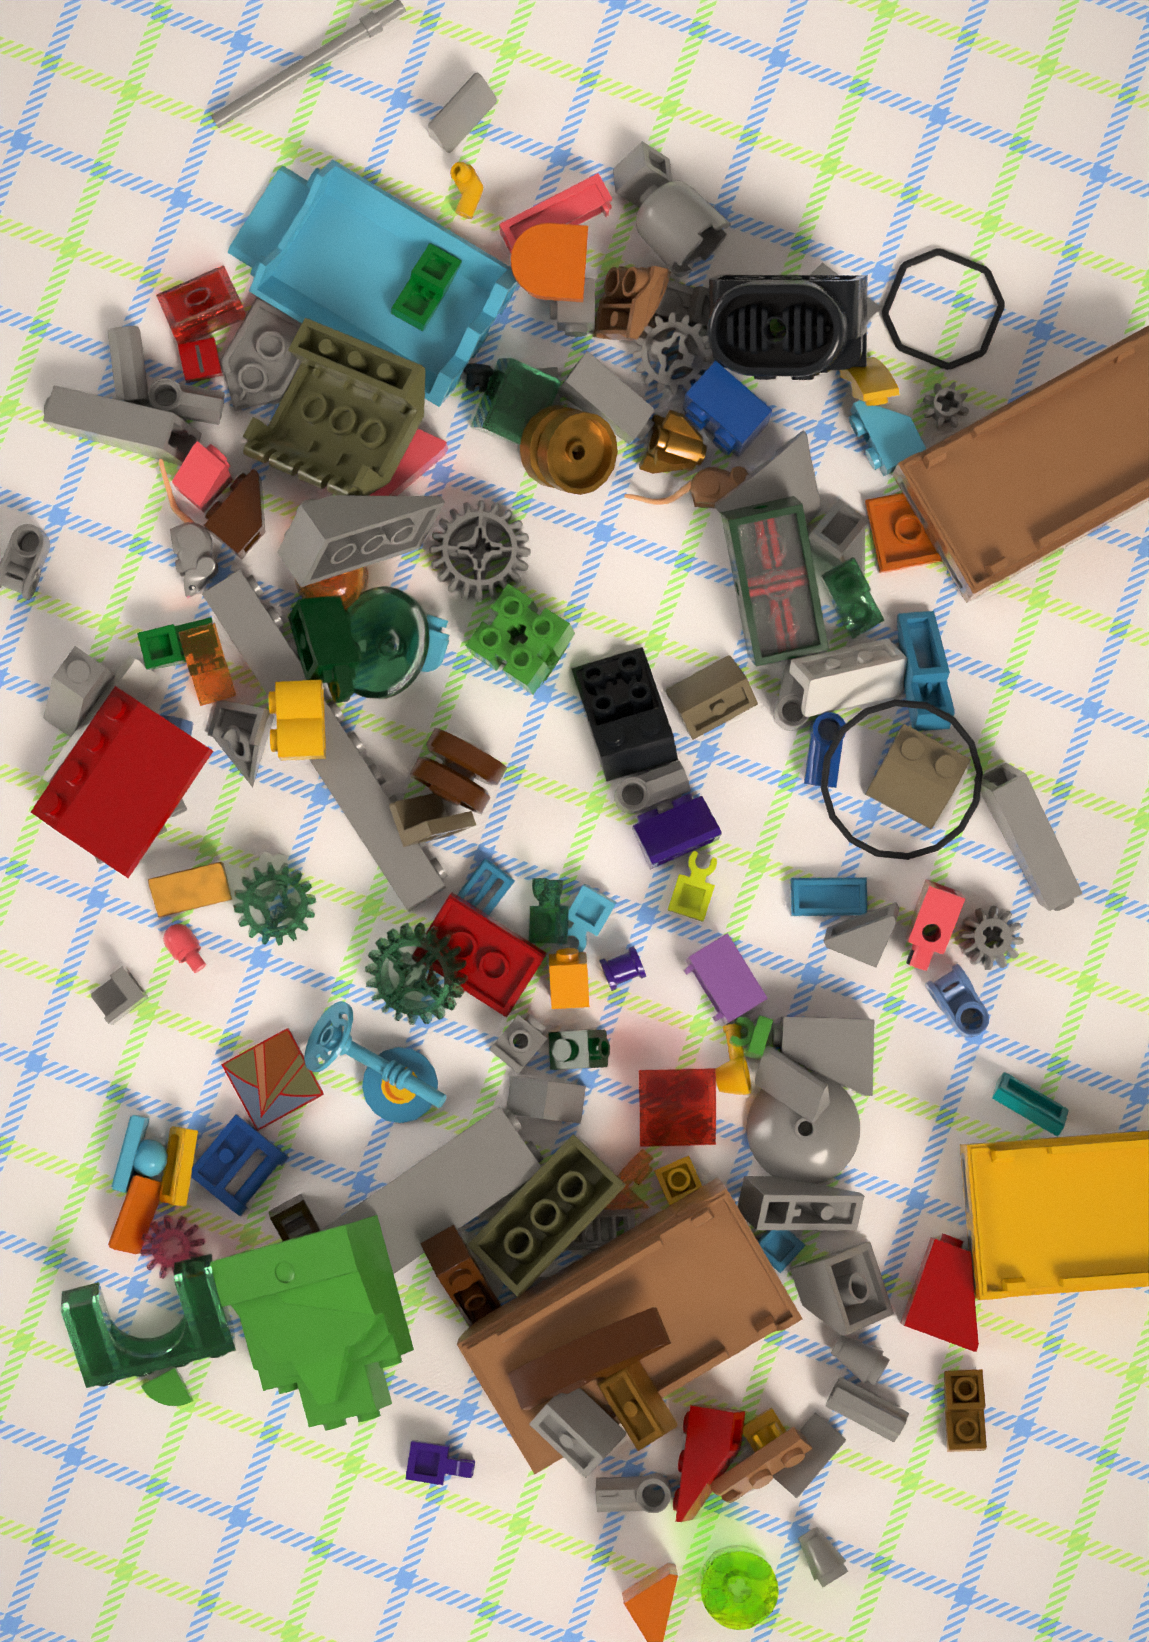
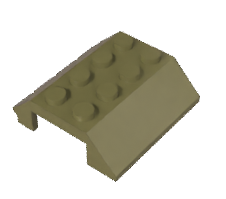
M305 318L288 349L291 354L301 361V364L269 425L267 426L259 419L252 417L242 436L247 440L243 448V454L264 464L269 462L270 467L291 476L298 474V479L320 489L327 487V491L334 495L368 496L391 481L424 418L425 368L420 364Z

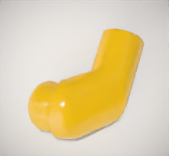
M457 162L450 170V176L462 194L455 213L463 218L472 219L484 187L471 165Z

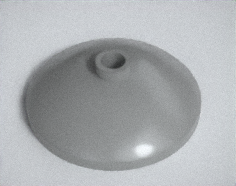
M810 1072L828 1084L830 1105L816 1121H808L762 1089L751 1104L747 1117L746 1131L749 1147L754 1158L771 1176L819 1184L838 1175L852 1160L860 1139V1119L854 1101L841 1085L817 1073ZM803 1121H807L812 1125V1132L808 1136H802L798 1131V1127Z

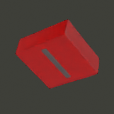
M214 337L178 345L186 383L223 376Z

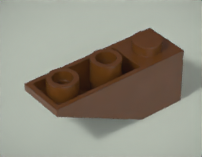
M455 1225L420 1243L436 1277L469 1327L485 1315L502 1306Z

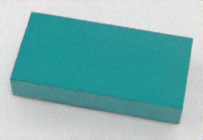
M1002 1073L996 1083L992 1099L1058 1137L1065 1127L1069 1112L1068 1108L1010 1074Z

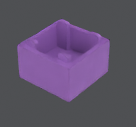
M728 933L685 960L689 966L683 971L686 975L693 972L718 1013L712 1017L715 1022L722 1019L723 1023L727 1024L768 999Z

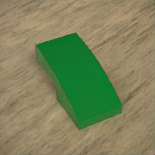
M429 243L411 271L409 281L393 304L391 314L424 331L456 276L462 261Z
M212 617L177 626L171 624L137 633L146 670L170 667L221 655Z

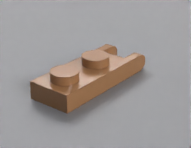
M792 1427L711 1483V1491L721 1496L727 1503H733L752 1489H760L773 1480V1475L783 1468H790L799 1464L805 1458V1454L813 1448L806 1436L795 1427Z

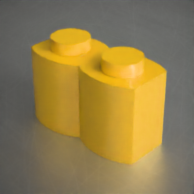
M322 680L275 682V691H269L268 695L270 714H276L277 729H270L271 752H278L280 761L326 759L324 687Z

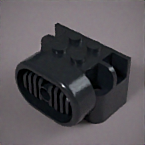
M719 274L710 278L707 335L713 358L724 368H728L741 375L754 376V379L757 380L776 379V376L791 377L792 380H812L814 376H818L820 373H828L830 370L866 367L868 275ZM772 319H779L785 324L786 335L783 339L775 337L770 331Z

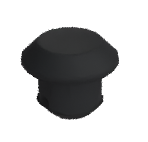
M469 363L463 370L467 374L466 388L473 392L475 385L479 386V392H486L488 390L489 377L495 375V371L491 366L485 364Z

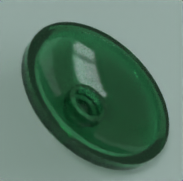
M388 586L368 589L356 596L345 608L348 609L351 616L350 629L354 642L359 644L361 650V661L355 669L356 678L352 682L355 690L354 693L369 699H387L408 688L422 670L429 649V626L421 605L407 592Z

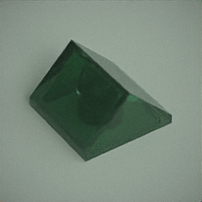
M499 358L494 368V374L489 380L487 390L483 394L470 428L520 446L522 434L528 422L539 411L552 406L562 381L513 358Z

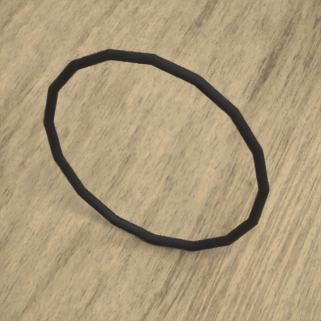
M894 699L863 709L838 730L824 756L820 788L830 820L849 843L876 857L910 860L939 851L964 831L979 805L983 770L974 740L954 716L928 702ZM895 706L926 709L950 722L968 744L976 771L973 800L959 826L937 844L909 853L878 850L853 837L836 816L828 790L831 757L844 734L867 715Z

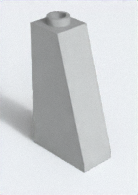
M55 385L51 395L44 404L43 421L60 432L159 460L161 458L165 462L179 466L184 462L192 446L197 441L200 442L202 435L201 432L172 412Z
M1007 762L983 774L980 794L1038 903L1048 911H1060L1068 908L1074 903V898L1083 893L1027 774Z

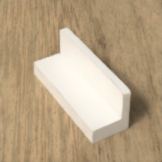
M889 638L793 659L791 660L789 673L804 688L801 712L805 717H810L899 696L902 692L908 658Z

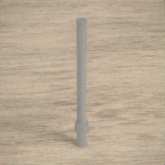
M395 0L375 14L371 11L359 18V24L212 114L211 117L218 128L222 127L366 36L372 38L382 32V26L406 12L403 3L400 0Z

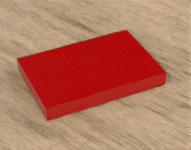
M451 892L411 957L507 1018L548 953Z

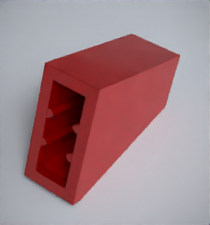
M942 1233L940 1240L930 1237L900 1324L977 1352L979 1341L971 1252L962 1249L964 1241Z

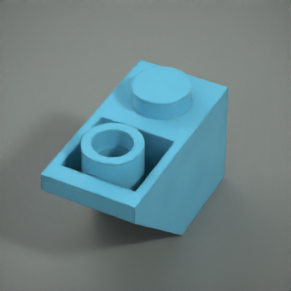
M861 400L853 403L850 410L852 415L848 417L850 425L857 437L863 435L869 447L865 450L867 459L874 470L880 469L883 477L892 473L899 462L913 454L926 450L911 417L877 405L867 406L865 401Z

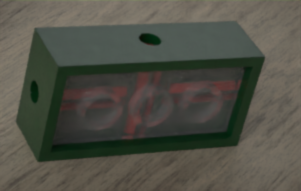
M795 496L720 512L748 658L757 667L829 650L803 504Z

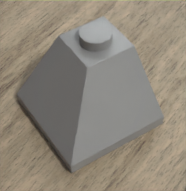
M870 1241L813 1259L790 1269L802 1306L841 1336L851 1334L894 1315Z

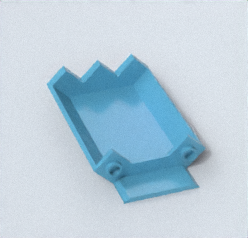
M333 159L322 169L317 167L308 180L285 166L278 169L227 252L252 268L250 275L254 279L249 292L298 322L303 323L304 319L308 318L422 365L425 368V399L438 407L444 403L459 384L464 368L471 358L474 359L489 336L488 332L491 325L496 320L498 314H503L518 285L510 266ZM430 243L461 260L462 263L424 331H421L392 315L391 308L409 281L411 271Z

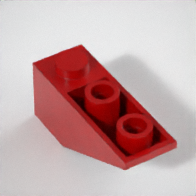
M706 1404L690 1405V1411L686 1412L683 1420V1433L686 1434L685 1450L681 1451L678 1459V1471L681 1473L680 1488H677L673 1498V1510L677 1511L675 1522H685L695 1518L712 1493L711 1483L727 1471L741 1450L746 1411Z

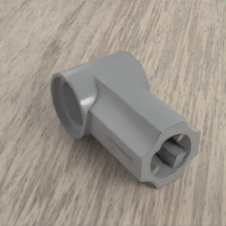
M170 378L158 379L151 385L149 401L152 408L172 412L182 419L214 425L220 424L225 392L179 384ZM163 391H171L177 395V398L172 405L162 406L156 402L158 395Z
M797 658L786 660L778 702L774 710L776 724L786 731L800 729L809 718L802 714L799 721L791 722L782 713L783 706L788 703H794L800 708L802 707L804 688L789 673L791 660Z
M680 760L639 776L623 780L614 794V802L617 808L626 814H636L642 809L690 792L689 780ZM628 786L638 788L642 794L641 803L638 805L627 804L622 798L624 788Z
M661 1474L596 1477L597 1512L646 1511L648 1513H659L670 1502L671 1484ZM650 1484H657L662 1487L665 1496L659 1502H650L644 1496V1488Z

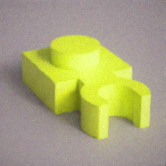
M693 851L688 859V867L691 871L690 877L682 874L678 875L667 911L704 922L715 885L707 883L705 880L716 869L717 858L712 857L709 867L700 869L695 862L698 852Z

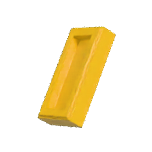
M171 1126L166 1150L168 1155L167 1164L163 1170L159 1195L160 1202L187 1206L198 1130Z

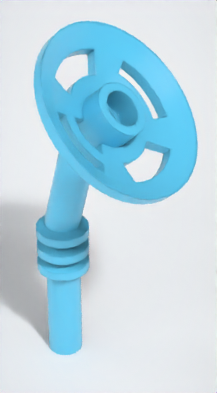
M344 1001L336 1002L319 1018L309 1036L305 1049L304 1061L309 1070L313 1072L323 1071L339 1055L346 1054L380 1073L384 1081H389L392 1086L396 1085V1088L399 1090L405 1088L437 1108L442 1107L445 1103L447 1095L413 1076L411 1069H405L404 1065H398V1062L395 1060L389 1062L352 1041L350 1033L353 1023V1009L350 1004ZM343 1014H347L348 1021L342 1018ZM319 1057L325 1060L323 1064H319Z

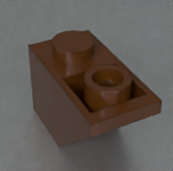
M252 469L247 475L244 472L241 473L231 484L229 490L232 493L223 503L217 501L205 515V518L208 520L204 524L207 531L241 560L266 532L262 479L255 469Z

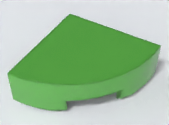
M177 1367L141 1385L143 1391L151 1399L163 1405L181 1406L194 1401Z

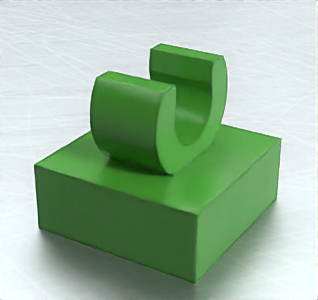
M759 1015L753 1024L747 1017H738L735 1024L744 1026L747 1030V1036L742 1039L731 1036L730 1044L735 1047L747 1045L744 1056L759 1060L763 1056L773 1019Z

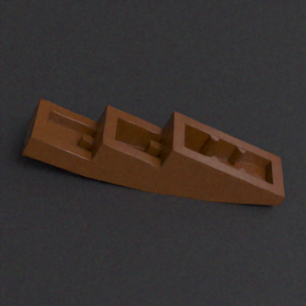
M652 1307L552 1350L509 1372L508 1376L521 1409L530 1410L560 1393L569 1394L598 1377L607 1378L671 1344V1341L657 1308Z

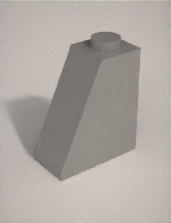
M588 351L577 362L557 390V393L582 411L602 417L610 424L614 434L628 444L634 441L636 437L642 441L655 423L649 419L655 409Z
M74 646L52 677L43 718L69 737H72L115 676L105 666Z
M783 1016L780 1018V1024H774L773 1047H780L782 1054L800 1066L824 1076L861 1096H873L875 1019Z

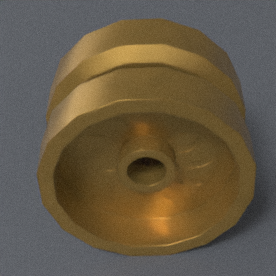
M560 405L543 408L535 414L525 427L520 443L521 462L529 477L540 485L577 495L594 492L602 486L614 470L618 454L616 436L607 421L597 414Z

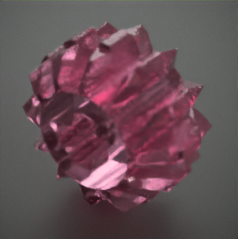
M165 1215V1230L160 1223L153 1221L150 1223V1227L156 1236L151 1234L142 1235L141 1239L152 1244V1248H145L140 1251V1254L145 1257L153 1254L155 1259L147 1264L148 1270L156 1268L159 1264L162 1265L159 1271V1278L165 1279L172 1267L175 1280H179L183 1275L181 1265L187 1272L192 1274L196 1271V1267L190 1258L198 1261L204 1260L205 1255L202 1252L195 1251L194 1247L206 1244L205 1238L193 1240L192 1235L200 1229L198 1224H194L187 1231L184 1230L187 1223L186 1216H180L176 1227H174L172 1216ZM176 1237L180 1241L177 1245H182V1252L175 1253L170 1257L166 1253L169 1249H164V1243L172 1241Z

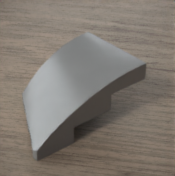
M804 430L777 449L773 457L748 474L744 482L715 502L714 507L720 513L795 496L803 504L806 525H808L822 510L817 490L807 433Z

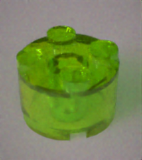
M730 1545L714 1551L704 1563L699 1577V1590L705 1609L715 1621L726 1628L746 1630L757 1626V1624L773 1612L777 1604L779 1588L772 1566L759 1551L751 1547ZM737 1579H743L748 1589H741L739 1595H734L729 1585L735 1584Z

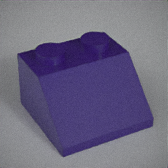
M692 793L673 800L671 802L673 808L659 814L657 808L636 817L638 823L632 826V830L650 870L720 839L722 832L703 796L694 799Z

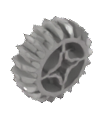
M479 500L477 504L478 511L471 512L469 502L463 503L464 515L460 516L455 508L449 511L451 518L454 520L452 524L443 518L439 520V525L446 531L445 533L433 531L432 539L441 543V545L430 546L429 552L432 555L441 557L433 560L431 566L433 569L445 568L439 573L437 578L439 582H445L452 578L447 588L450 593L455 592L459 586H462V599L467 600L470 590L476 591V602H482V591L489 590L490 598L494 601L497 600L496 587L500 586L503 591L508 584L506 582L508 579L516 584L521 583L522 578L515 572V569L520 571L528 570V563L519 558L531 556V549L519 547V545L528 542L529 535L527 533L515 534L523 527V523L521 520H517L510 525L508 524L513 515L510 509L506 510L499 517L498 503H493L490 512H486L484 501ZM475 524L474 535L471 539L465 542H458L457 545H451L453 538L461 529ZM486 524L499 528L507 536L511 546H502V543L491 541L487 536ZM482 534L485 550L490 548L491 551L484 553L483 559H481V568L479 569L475 553L470 554L469 552L470 550H476L477 544H479V535ZM449 556L469 561L474 567V579L459 573L452 565ZM510 558L506 567L499 574L485 579L486 569L491 562Z

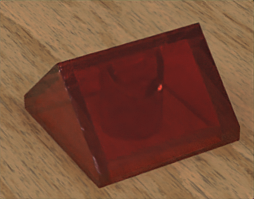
M224 265L156 294L178 345L201 339L243 320L246 316L242 302Z

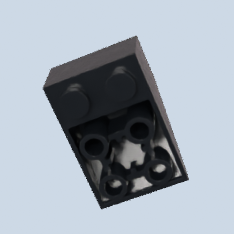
M643 647L571 668L606 782L678 760L674 735Z

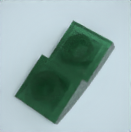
M854 557L820 576L835 611L850 638L854 639L885 621L870 593L871 588Z

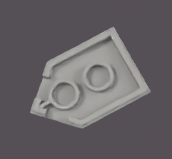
M256 297L220 360L234 411L282 399L301 364V361L291 354L288 349L302 323L259 297Z

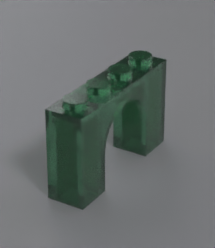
M212 1254L174 1263V1283L184 1314L180 1322L171 1331L158 1337L139 1338L120 1330L110 1317L99 1282L62 1291L61 1314L86 1388L109 1386L118 1380L133 1376L145 1377L157 1370L169 1367H184L192 1361L208 1357L219 1358L228 1352L236 1350L235 1329L228 1306L221 1307L210 1262L214 1261Z

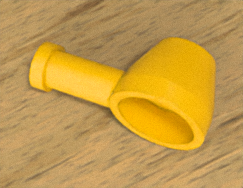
M735 1023L723 1026V1032L726 1033L730 1060L715 1068V1077L719 1092L747 1095L751 1094L752 1088L743 1047H735L729 1042L731 1036L741 1038L742 1026Z

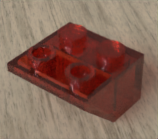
M715 1068L638 1070L640 1147L716 1145Z

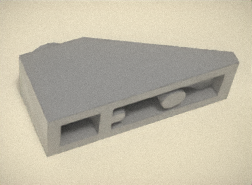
M744 1176L737 1207L744 1219L756 1230L857 1231L865 1196L860 1192L779 1176Z

